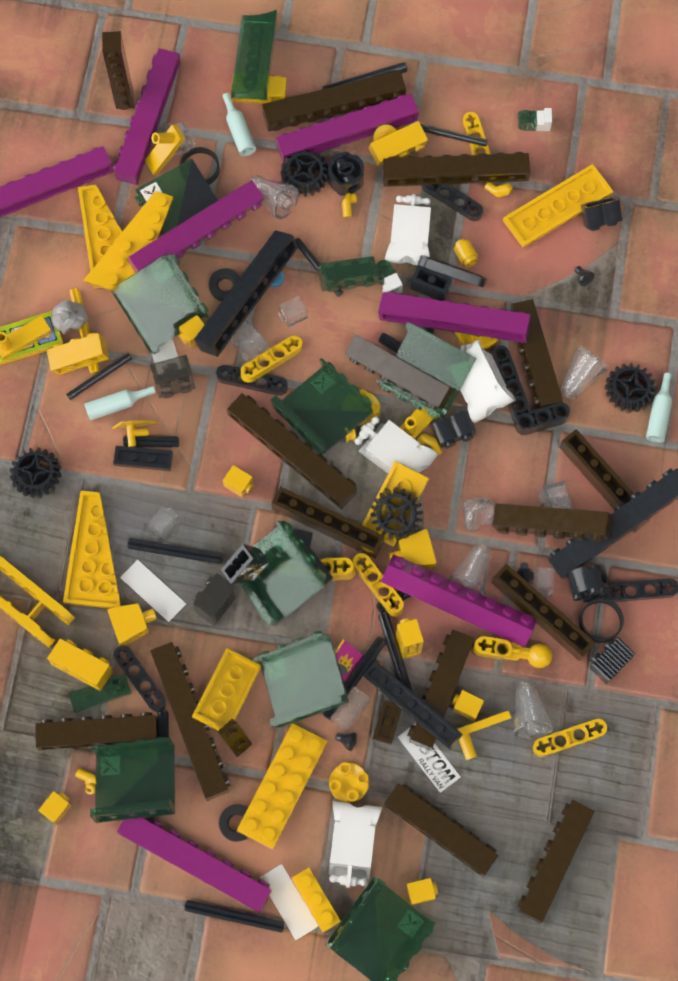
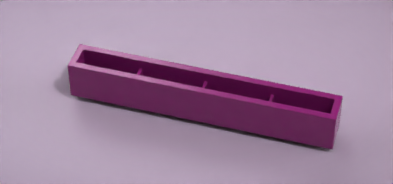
M159 48L157 55L154 54L152 69H149L147 72L146 85L142 86L141 99L137 100L136 113L132 115L130 120L131 127L125 133L124 146L120 147L119 160L115 162L113 167L116 180L134 185L138 184L145 165V159L152 145V135L157 131L181 63L179 53Z
M412 94L401 95L396 99L385 100L375 106H367L359 111H351L341 117H333L325 122H317L307 128L303 127L291 133H283L276 137V146L283 163H285L286 157L290 158L291 154L296 155L298 151L302 153L304 149L308 153L312 149L313 154L372 136L376 129L382 125H391L397 128L418 121L419 111Z
M104 146L93 148L87 153L78 154L72 159L60 161L52 167L43 168L39 172L25 175L19 180L10 181L6 185L1 186L0 218L113 173L112 164Z
M250 180L130 255L128 263L140 280L144 277L148 279L153 275L149 268L164 258L168 264L174 258L180 259L186 254L185 251L192 248L194 250L202 244L201 241L204 239L210 240L216 236L218 230H226L232 225L231 222L234 220L240 221L247 216L246 213L250 210L256 211L262 206L261 203L264 197L253 180Z
M383 292L378 310L381 321L522 343L527 342L530 328V314L525 312L491 309L487 306L478 307L468 303L458 304L449 300L439 301L430 297L419 298L414 295L406 296L395 292Z
M394 554L381 580L382 583L522 647H525L537 621V619L532 618L528 614H523L510 606L495 601L493 598H488L475 590L466 588L455 581L444 578L438 573L431 572Z
M145 818L123 820L117 831L119 835L261 913L272 892L269 889L270 884L261 879L256 882L251 879L252 874L243 869L240 872L233 869L234 864L225 859L222 862L215 859L216 854L207 849L205 852L197 849L199 845L189 839L186 843L180 839L181 835L173 830H170L168 833L162 829L163 825L155 820L152 823L145 820Z

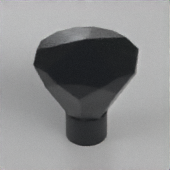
M581 266L575 268L580 286H586L593 281L595 276L593 272L583 270Z
M526 562L521 563L520 568L516 572L529 583L533 580V571L528 568Z
M337 733L335 740L341 742L351 752L357 743V733L344 735Z

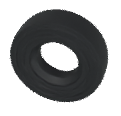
M224 268L215 271L209 280L210 293L215 299L223 301L230 290H220L218 287L219 282L223 279H228L234 286L240 276L232 269Z
M240 804L231 805L220 815V831L230 841L240 842L249 838L232 830L229 826V821L233 816L240 815L244 817L248 809L246 806Z

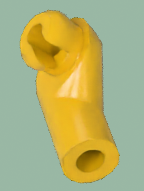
M487 183L484 189L495 197L500 198L509 195L513 188L509 183L499 186Z
M355 193L346 194L342 201L344 218L352 217L351 203L357 202V195Z
M424 433L417 438V442L420 445L424 446L426 444L430 446L438 456L443 453L435 437Z
M79 768L75 777L85 781L86 793L89 795L97 793L99 784L96 775Z

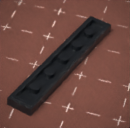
M374 661L363 674L364 678L449 750L463 736L460 731L377 661Z

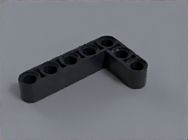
M503 345L495 347L492 356L506 384V388H515L517 392L512 393L516 400L507 405L516 431L520 435H528L566 423L570 414V408L566 403H557L531 411L509 349ZM501 354L505 358L499 359L496 357V355ZM508 371L511 375L505 376L502 372ZM514 405H521L523 409L518 410ZM562 411L565 416H559L556 412ZM543 416L547 419V421L542 422L538 419V417ZM525 421L529 426L523 427L520 422Z

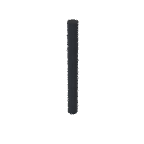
M420 124L426 133L485 147L488 144L487 139Z
M295 239L298 249L337 297L342 295L343 291L301 239Z
M127 353L68 392L66 395L69 400H72L132 360L131 355Z

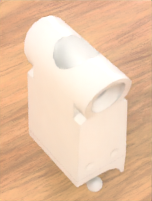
M416 194L407 195L406 197L398 195L396 197L397 202H405L411 206L394 204L391 242L387 249L384 263H410L418 266L417 263L420 255L430 257L428 234L431 208L415 205H429L431 201L429 198H421L416 196Z
M475 340L472 344L460 346V350L472 355L476 359L450 365L449 368L465 401L468 403V412L471 420L477 423L488 417L496 408H503L516 399L506 388V384L492 354L482 349L479 340Z
M376 416L372 418L371 422L361 427L359 437L354 440L356 445H360L363 439L369 438L358 452L386 473L390 472L395 461L417 472H421L428 468L438 456L434 450L420 445L419 442L390 420L385 425L381 423L374 432V426L379 422V418Z
M332 801L335 824L329 880L332 883L339 882L341 885H346V888L356 885L366 886L368 884L367 879L369 880L375 827L383 807L365 805L357 808L350 803Z

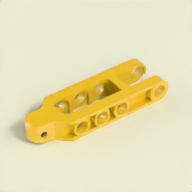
M0 556V571L38 601V604L31 612L25 615L0 595V609L49 648L56 640L44 632L33 620L45 607L68 626L75 617Z

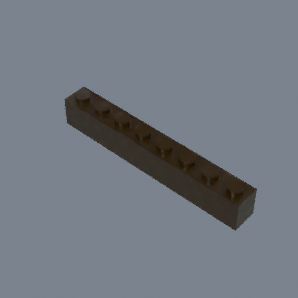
M399 70L262 104L263 116L268 132L279 131L285 127H295L301 123H311L321 118L348 114L354 110H362L367 106L378 105L385 100L396 99L401 95H406V87Z
M500 152L489 155L486 153L478 155L461 154L460 156L443 155L438 157L427 155L424 157L407 156L405 158L388 157L383 159L384 187L529 181L531 173L529 153L516 152L514 154Z
M241 393L227 408L230 418L341 510L357 494V487L353 480L343 477L341 475L342 472L337 467H331L324 456L314 453L313 448L306 442L302 443L295 432L286 430L284 424L279 419L274 420L270 416L269 411L264 407L260 408L257 406L256 401L251 396H245Z
M173 642L150 650L206 801L229 793L227 787L231 786L228 776H223L220 768L224 766L220 756H215L214 749H217L213 737L209 738L206 732L210 730L209 726L192 718L199 700L195 702L193 694L196 693L192 682L188 683L186 679L189 673L186 665H181L179 658L182 657L179 647H174Z

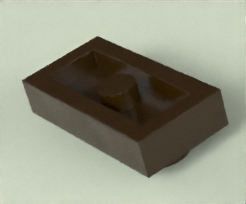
M384 700L372 740L392 745L402 712L400 707Z
M233 718L217 731L236 757L240 756L252 745Z

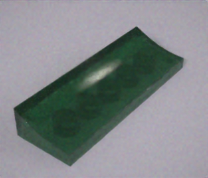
M277 10L258 15H242L231 98L268 99L277 28Z

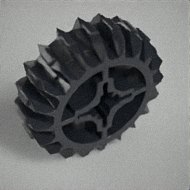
M304 149L302 153L298 151L296 155L291 154L290 158H285V163H282L280 173L282 182L285 183L286 189L290 188L291 193L297 191L298 196L301 193H304L305 197L307 193L313 196L314 191L320 193L321 188H325V182L329 180L328 163L325 162L324 157H320L319 152L313 154L312 149L309 153ZM296 167L295 175L291 176L292 169ZM316 170H319V175L314 179L313 174H315Z
M631 362L628 367L625 363L622 364L621 368L617 366L614 371L609 373L610 377L606 379L608 384L605 385V389L608 390L606 396L610 397L609 403L615 402V408L621 406V412L625 408L628 409L629 413L632 412V409L636 413L639 412L640 408L644 410L647 405L651 404V399L655 397V379H650L652 373L646 374V368H643V370L639 369L640 364L633 367ZM631 376L630 379H623L622 377ZM631 382H633V384H632V390H631L630 393L628 394V391H629L628 388H629ZM617 388L623 393L624 397L619 394ZM633 396H636V397L641 396V398H639V399L630 400V398L633 397Z
M37 447L35 452L32 448H29V453L23 450L22 457L16 455L18 462L12 461L14 467L10 468L9 471L12 473L10 475V479L13 481L12 485L17 487L18 493L23 492L25 497L30 494L31 498L34 499L36 494H38L39 498H42L43 492L49 495V489L55 491L56 488L53 484L60 483L57 478L62 477V474L58 472L62 468L58 465L59 460L54 458L53 453L48 454L47 449L41 452V449ZM40 461L48 463L50 465V470L42 468ZM38 469L39 473L33 476L32 473ZM21 475L30 478L31 485L25 484L21 480Z
M394 487L393 494L390 489H386L387 496L383 492L379 495L382 500L378 498L374 500L379 505L371 506L373 510H377L376 513H371V517H377V520H373L372 524L379 523L376 530L379 531L383 528L384 530L381 534L383 536L389 532V539H392L395 534L396 540H400L401 533L404 539L408 538L407 531L413 535L415 532L412 527L415 529L420 527L415 522H422L423 520L417 517V515L423 514L422 510L417 511V508L421 507L422 504L418 503L415 505L414 502L418 497L415 496L411 499V491L405 495V488H402L400 493H398V488ZM394 497L401 498L406 503L396 506L390 499ZM386 504L389 514L383 520L382 509ZM409 507L412 510L410 523L407 522L405 512ZM403 509L401 514H399L401 515L400 518L394 517L390 519L393 517V510ZM397 521L400 525H403L404 529H393L388 524Z

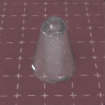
M259 175L250 178L264 197L261 204L275 218L284 219L292 212L290 208L292 205L296 206L299 197V191L295 186Z
M582 346L576 349L560 386L562 390L561 395L569 400L571 398L576 399L609 368L605 361L600 357H595L592 355L593 352Z
M482 544L475 545L449 577V580L485 595L491 560L489 548Z
M528 681L521 682L516 687L514 735L516 738L526 740L532 739V735H538L539 738L544 737L553 731V724L536 686Z

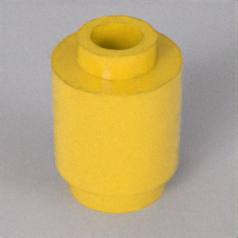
M461 239L455 243L454 251L462 265L471 267L478 262V254L470 240Z

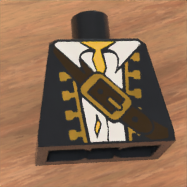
M242 544L222 567L221 571L230 584L252 582L262 571L267 569L268 560L259 548Z

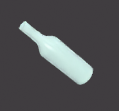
M229 93L223 94V99L228 110L226 116L227 124L240 156H249L256 151L255 143L243 113L235 108Z
M664 373L661 390L653 398L646 439L655 443H663L666 437L672 405V398L669 394L670 373Z
M153 386L139 391L122 390L84 403L89 420L92 421L130 408L138 399L156 392Z

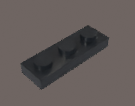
M116 446L113 464L120 467L171 471L173 451Z

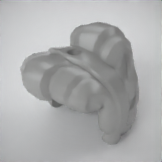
M69 300L55 305L51 313L54 327L62 331L63 334H66L70 328L80 329L88 320L84 306Z

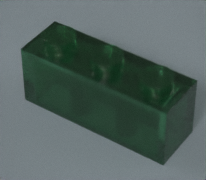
M374 256L321 263L318 269L322 292H335L345 288L351 290L359 286L371 287L376 284L379 277Z

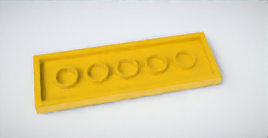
M592 164L506 215L502 221L522 248H525L582 213V204L610 197L614 191Z
M293 723L291 724L237 832L272 850L274 849L328 742L327 740Z

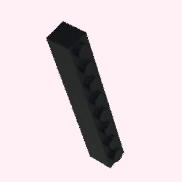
M277 230L274 231L194 340L200 351L216 357L221 354L298 249L293 235Z
M670 468L662 474L663 478L658 482L653 480L646 485L647 489L642 493L640 491L636 492L630 497L631 501L626 504L621 503L614 508L615 512L611 514L613 521L610 540L594 542L587 538H584L583 541L571 538L566 542V547L561 550L557 548L551 552V557L548 561L561 579L566 578L570 571L580 568L677 500L678 469L673 470Z

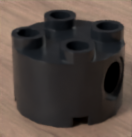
M342 152L330 160L328 181L338 195L344 196L348 193H355L363 186L364 164L356 154L352 155L350 152Z
M593 565V569H588V566H584L570 571L567 575L573 601L583 600L584 603H588L594 600V597H604L611 594L604 565Z

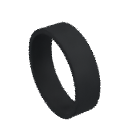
M195 147L185 152L181 157L179 165L183 180L187 183L188 177L182 171L185 160L191 155L203 153L211 156L217 163L216 172L206 180L208 185L212 184L220 172L219 160L216 154L204 147Z
M604 598L588 602L579 617L580 629L597 643H606L616 638L624 623L623 613L619 606L613 601ZM596 603H604L611 606L619 616L620 626L618 632L608 638H598L591 635L583 624V613L587 607Z

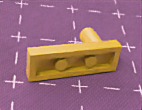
M177 124L171 125L167 132L153 133L152 142L157 145L145 159V162L153 175L161 172L186 139Z
M39 316L8 335L0 332V356L3 361L52 333L43 316Z
M426 400L399 427L415 440L441 413L426 405L428 402Z
M504 711L457 728L463 734L459 742L466 760L477 756L469 733L510 719L509 711Z

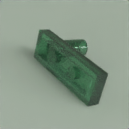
M126 674L113 676L107 680L101 691L88 686L68 694L73 710L77 713L130 695L132 692Z

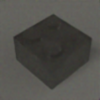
M187 354L150 364L159 398H170L174 394L180 392L188 393L195 389Z
M218 573L206 581L205 589L202 592L199 591L193 599L195 612L213 626L217 624L238 597L236 586L230 584L227 579Z

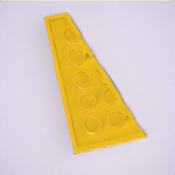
M96 184L78 187L90 271L122 233ZM92 285V286H93V289L100 288V287H97V286Z
M155 191L83 281L109 291L112 290L138 297L144 278L139 279L128 263V257L160 237L173 202V196Z
M80 491L63 603L110 609L120 607L121 602L101 495L99 492Z

